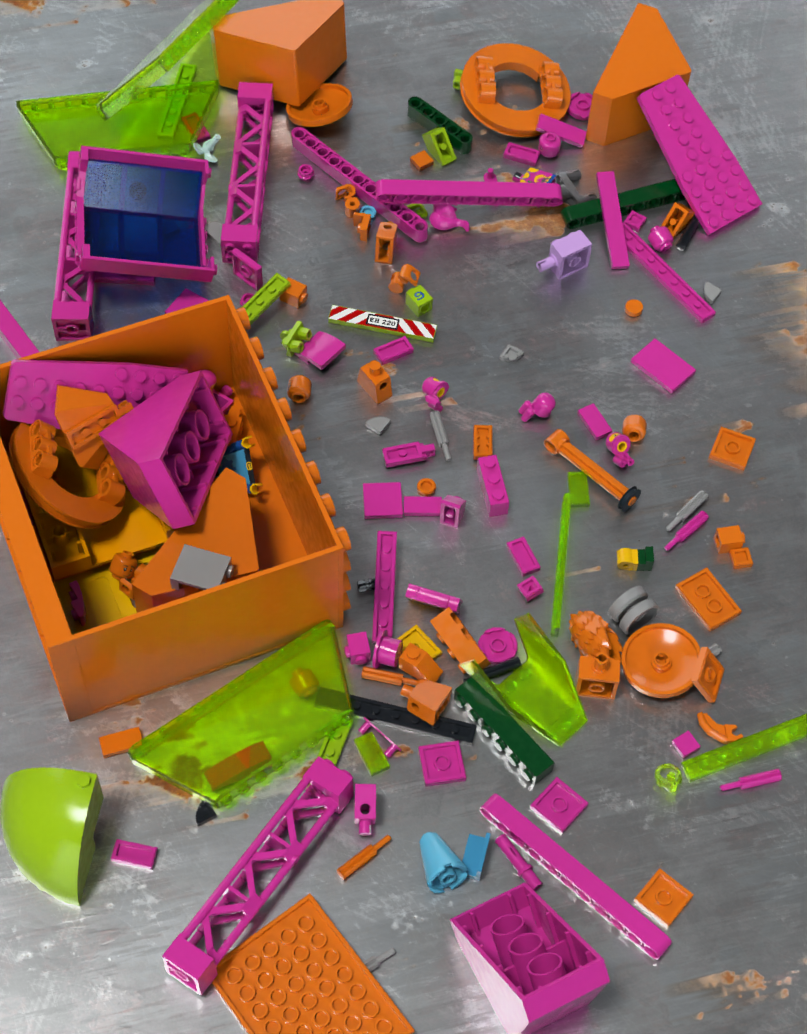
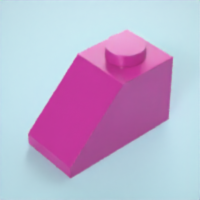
M447 495L441 502L440 523L458 529L465 512L466 500L458 496Z

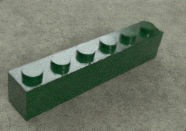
M474 675L455 689V703L467 711L471 721L479 724L483 734L487 737L490 736L496 748L508 756L509 762L521 770L522 776L527 781H531L535 785L553 771L555 762Z

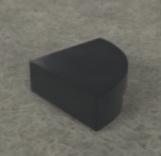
M208 798L199 804L196 811L198 827L217 817Z

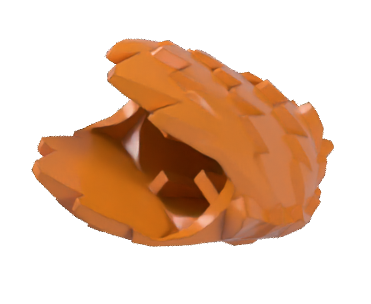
M579 610L577 614H570L569 630L571 641L575 643V648H579L581 656L592 655L596 657L597 653L605 652L608 657L621 660L620 652L623 651V648L618 641V635L608 626L609 623L593 611L582 612Z

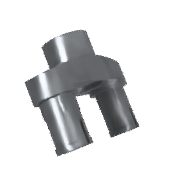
M579 169L567 172L561 171L556 174V183L561 185L563 200L570 206L597 199L594 192L586 195L579 194L572 181L581 179Z

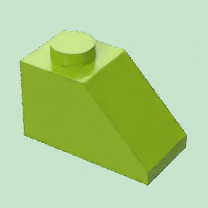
M444 127L434 128L422 134L427 150L441 166L457 159Z

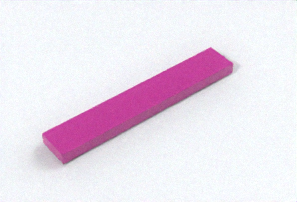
M614 171L597 172L596 179L611 269L629 268L630 263Z
M394 531L377 532L373 644H376L382 630H387L388 637L392 638L397 532Z

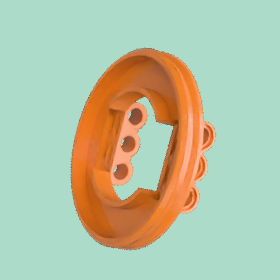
M500 43L478 50L466 62L460 80V91L463 101L473 116L487 127L510 136L533 137L544 134L536 131L539 115L544 114L562 121L570 104V86L566 76L560 69L559 63L552 61L549 57L533 48L519 44ZM503 70H513L528 75L536 82L540 78L542 104L526 111L513 110L501 105L495 99V73Z
M39 419L32 424L21 422L14 429L10 437L9 454L14 473L29 497L46 513L74 527L96 529L111 522L124 507L126 488L125 482L109 452L106 454L98 470H96L98 493L92 497L73 495L60 487L52 479L53 472L58 465V457L55 455L57 445L71 452L62 430Z

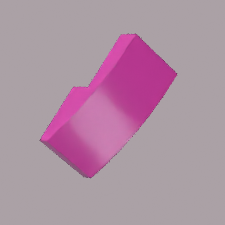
M75 580L69 583L71 591L68 593L72 600L71 605L73 609L70 613L74 621L78 620L81 626L86 625V608L81 589Z

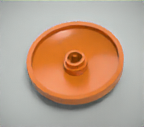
M334 83L321 84L300 106L286 105L288 118L294 124L304 127H317L333 123L344 117L351 110L353 105L352 94L343 85Z
M666 623L650 624L636 630L625 642L621 655L622 670L627 681L636 690L645 695L656 698L678 696L694 685L691 680L701 649L695 638L678 626Z

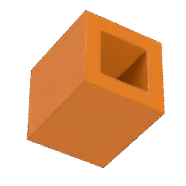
M288 277L287 280L291 286L279 299L298 309L308 298L307 285Z
M739 525L716 529L714 541L718 554L729 553L731 549L742 548L743 543H745L744 532H741Z

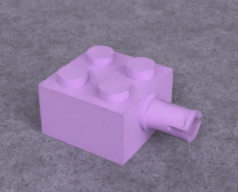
M581 229L571 232L561 239L554 240L550 245L549 257L536 262V267L539 272L550 268L560 280L588 267L592 243Z

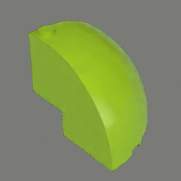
M41 767L23 769L10 774L5 779L1 794L0 823L8 853L21 874L36 885L40 891L54 896L57 900L80 906L96 848L93 835L104 799L97 774L63 768Z

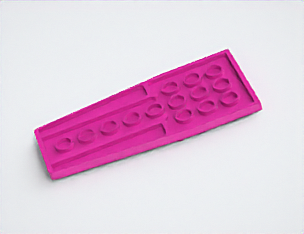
M680 75L673 76L637 97V101L684 197L695 212L694 214L707 236L762 205L738 160Z
M14 359L10 365L3 416L7 420L32 424L39 419L55 426L57 429H61L54 415L57 385L107 393L117 407L119 403L126 400L131 402L133 408H135L180 375L188 374V370L128 362Z

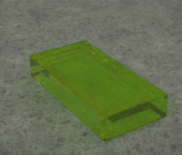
M567 472L570 508L589 507L587 475L584 472Z
M372 732L353 740L371 777L390 769V765Z

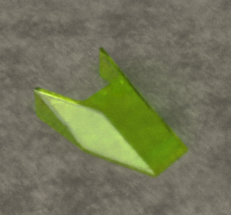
M526 613L515 617L514 622L527 659L500 684L493 683L475 659L464 662L460 666L509 713L555 745L560 746L588 720L565 659L531 614Z

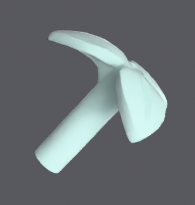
M215 134L212 139L205 141L202 146L194 142V149L199 155L204 154V159L215 163L218 160L210 153L213 152L221 136Z

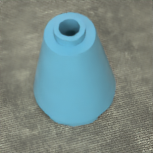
M425 833L420 839L419 845L426 881L430 891L443 893L445 888L450 887L452 890L458 887L467 878L466 871L468 870L465 864L437 833Z

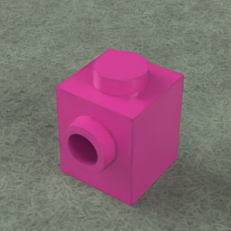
M366 631L347 634V646H344L345 657L350 658L351 665H363L370 662L371 651Z

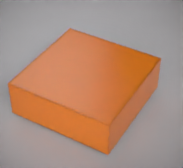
M425 150L410 157L411 163L419 172L434 165V160Z
M748 547L729 550L733 570L753 566Z

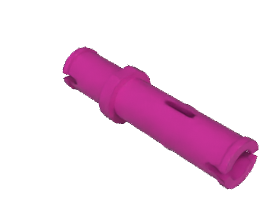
M506 834L500 835L495 840V843L517 870L519 878H523L534 891L540 889L543 883L533 872L532 865L527 864Z

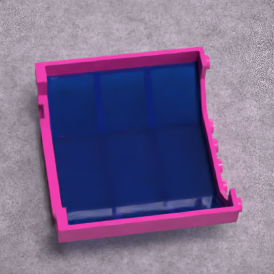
M81 145L76 182L77 194L74 205L75 264H77V267L80 270L212 282L213 276L217 274V264H214V257L206 258L208 245L205 244L207 231H204L206 217L203 216L206 182L211 177V168L208 165V160Z

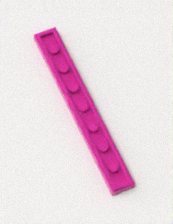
M623 222L627 251L701 324L715 316L716 311Z

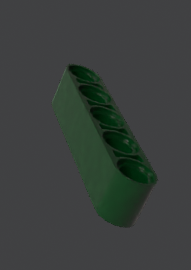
M414 96L408 99L407 114L412 120L428 131L444 127L454 150L464 155L471 152L473 140L471 133L420 97Z

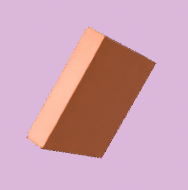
M721 426L709 459L744 471L756 439Z
M701 647L691 681L708 703H715L725 669L708 647Z
M659 868L635 897L634 902L668 928L693 898L694 894Z

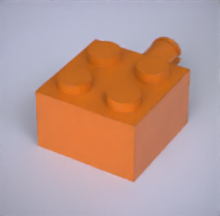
M605 652L597 653L596 657L592 655L580 656L575 676L574 695L614 700L619 685L621 660L608 657Z

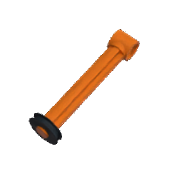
M557 429L544 440V446L551 454H561L618 499V509H622V512L628 511L640 497V489H637L636 486L630 489L624 486L573 446L568 435L563 430Z

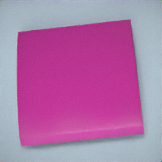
M318 331L304 344L302 353H295V355L306 364L311 362L322 370L346 349V344L328 333Z

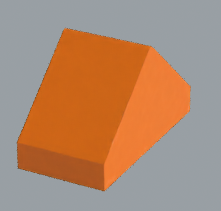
M297 0L209 18L215 75L219 84L224 87L238 90L239 82L273 84L274 100L300 106L347 60L343 0Z
M641 3L637 4L593 92L585 140L606 146L652 130L637 101V97L675 75H680L688 87L691 68L657 8Z
M226 467L211 485L195 524L176 528L131 584L137 613L203 591L202 589L185 584L181 585L180 590L171 588L170 577L184 544L231 557L234 572L231 578L228 577L227 582L259 572L246 478Z

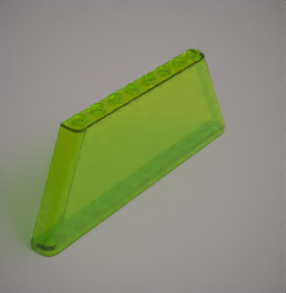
M207 0L197 6L97 104V112L103 120H108L165 75L239 0Z
M218 80L19 100L16 101L19 115L49 158L61 170L67 169L69 151H80L81 145L186 157L191 154L194 148L193 143L197 142L219 94Z
M329 619L322 621L155 730L128 750L130 760L136 766L194 797L208 802L217 809L222 806H228L235 797L244 795L253 785L262 783L269 774L281 770L287 762L296 760L306 749L314 748L321 739L330 737L335 733L336 729L342 725H348L353 720L354 712L334 624Z

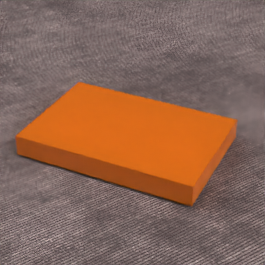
M707 567L675 585L677 592L709 632L739 616L742 612Z

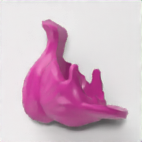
M433 204V212L429 218L433 227L438 230H449L460 226L466 232H469V222L456 218L455 211H457V208L452 206L453 204Z

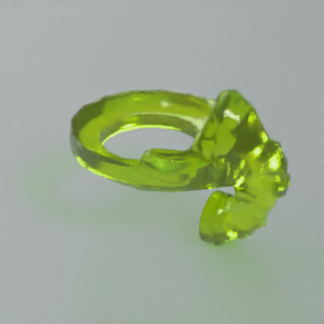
M662 764L656 768V784L664 787L669 793L676 792L677 785L682 783L680 769L673 764ZM664 768H671L675 770L676 775L674 772H669L666 775L667 778H663L660 775V771Z

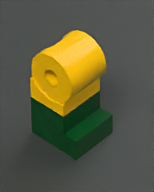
M645 546V549L621 548L617 550V567L619 569L652 571L654 564L653 546Z

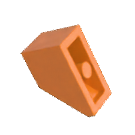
M675 202L660 227L666 226L675 239L687 227L695 212L685 205Z
M411 642L399 657V669L419 681L420 679L437 682L443 674V670L432 657Z

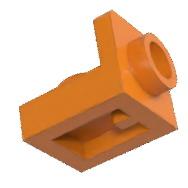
M354 212L353 225L358 226L357 233H360V241L367 242L371 228V214Z

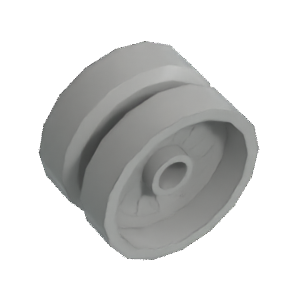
M635 586L624 592L615 600L608 611V614L615 622H620L619 627L626 635H632L636 630L648 625L659 612V606L653 599H647L648 594L641 586Z

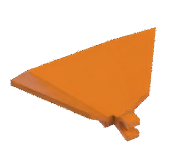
M57 385L54 415L77 465L98 470L108 453L99 433L121 418V416L134 409L132 403L124 400L117 407L107 393Z

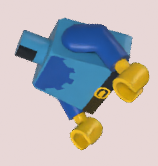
M247 436L242 440L231 443L227 447L214 478H217L227 467L246 478L249 494L260 495L263 492H258L257 486L263 485L262 483H255L249 448L255 446V444H249L248 439L252 438V436Z

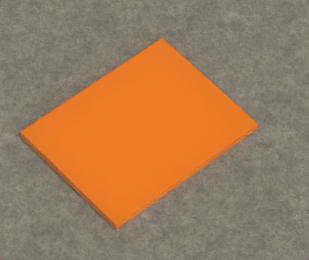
M310 893L227 953L216 966L217 976L212 981V985L248 1034L415 1033L413 1027Z

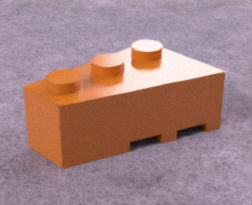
M450 607L430 620L438 632L436 635L442 644L446 643L449 647L446 650L453 659L457 658L460 662L457 666L463 674L476 675L480 670L491 664L462 621Z

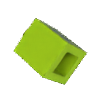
M418 285L406 292L405 304L417 317H420L432 310L433 298L421 285Z

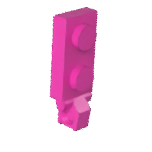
M418 441L383 448L382 453L386 468L426 460L428 457L435 456L436 450L434 443L424 445Z

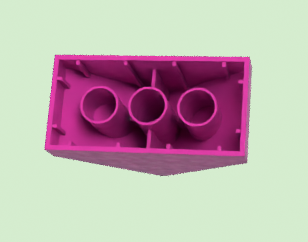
M200 370L180 375L102 430L99 436L133 498L172 529L195 524L233 433Z
M526 882L450 919L456 940L507 1034L534 1033L590 1004L610 982L604 959Z

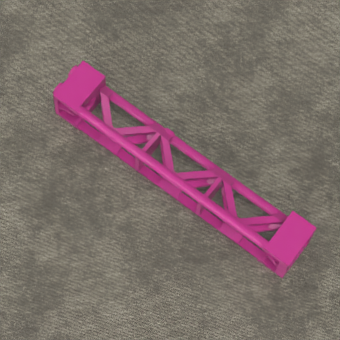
M239 82L237 96L238 115L228 187L225 224H222L221 232L222 263L232 264L231 251L234 248L239 249L258 263L274 111L273 84ZM246 121L252 130L242 137L243 122ZM256 134L261 137L254 142H246ZM245 158L251 160L256 165L253 167ZM240 161L248 171L237 179ZM252 175L256 177V179L248 184H242ZM241 200H243V201H244L246 204H248L251 208L248 209V208L241 202ZM235 203L244 214L232 223ZM247 218H250L252 220V222L248 223L247 225H240Z
M69 151L61 238L51 317L56 341H78L93 336L94 329L92 307L96 271L80 270L77 267L74 252L75 241H73V236L75 235L74 205L77 194L76 182L79 171L78 159L80 151ZM88 162L86 190L89 191L86 192L85 201L96 193L95 207L102 208L103 191H106L107 185L106 164ZM86 212L85 230L88 231L85 233V241L92 236L90 256L97 257L101 213ZM77 275H84L73 285L68 286V282ZM88 280L86 301H84L75 290Z
M319 756L288 798L183 932L176 937L162 955L167 973L199 995H203L216 978V966L290 869L298 863L300 856L332 814L336 812L340 815L354 797L353 777L348 771L335 767L334 763L329 759L324 760ZM307 787V789L305 790V792H304V794L301 796V798H300L299 800H297V798L301 795V793H302V792L304 791V789ZM323 806L310 810L301 811L303 808ZM321 815L299 843L296 837L294 821ZM280 822V824H279V826L276 828V830H275L274 832H272L273 829L276 827V825ZM286 829H288L290 844L280 838ZM264 842V845L262 846V848L259 850V852H257L258 848H259V847L262 845V843ZM277 859V860H273V861H268V862L261 863L263 860ZM281 867L260 896H258L255 890L253 874ZM241 872V874L239 875V877L237 878V880H236V881L234 882V884L231 886L230 884L234 881V879L237 877V875ZM246 881L249 898L239 892ZM223 895V898H222V899L220 900V902L215 906L216 902H217V901L219 900V898ZM234 913L225 916H220L221 914ZM240 920L216 952L213 944L212 927ZM201 924L191 939L187 941L198 925ZM203 936H205L207 954L196 947Z

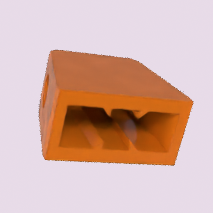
M391 221L380 222L376 235L375 262L392 264L398 225ZM388 244V250L383 249L382 246Z
M372 360L360 368L357 382L377 405L392 397L390 376L378 361Z
M420 679L415 688L404 684L400 695L408 698L407 710L434 726L450 702L452 687Z

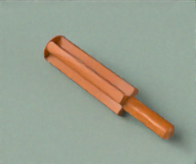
M366 666L363 667L361 678L402 686V683L416 686L419 680L405 678L404 674Z
M386 835L375 845H368L336 870L339 877L345 880L376 856L377 850L388 843L391 837Z

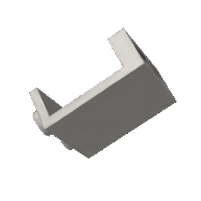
M184 544L170 577L171 588L180 590L181 585L185 584L206 590L226 583L228 577L231 578L234 572L231 557Z

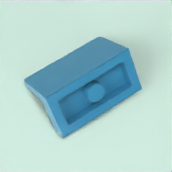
M486 833L485 838L469 834L462 861L468 870L466 871L467 878L480 881L491 833Z

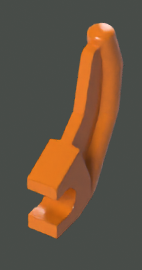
M699 712L697 714L699 726L708 736L720 743L734 744L743 739L742 734L733 735L732 732L737 729L736 725L717 724L707 713Z

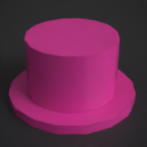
M382 630L374 648L373 668L378 669L381 664L397 667L399 657L402 654L403 640L388 637L387 630Z

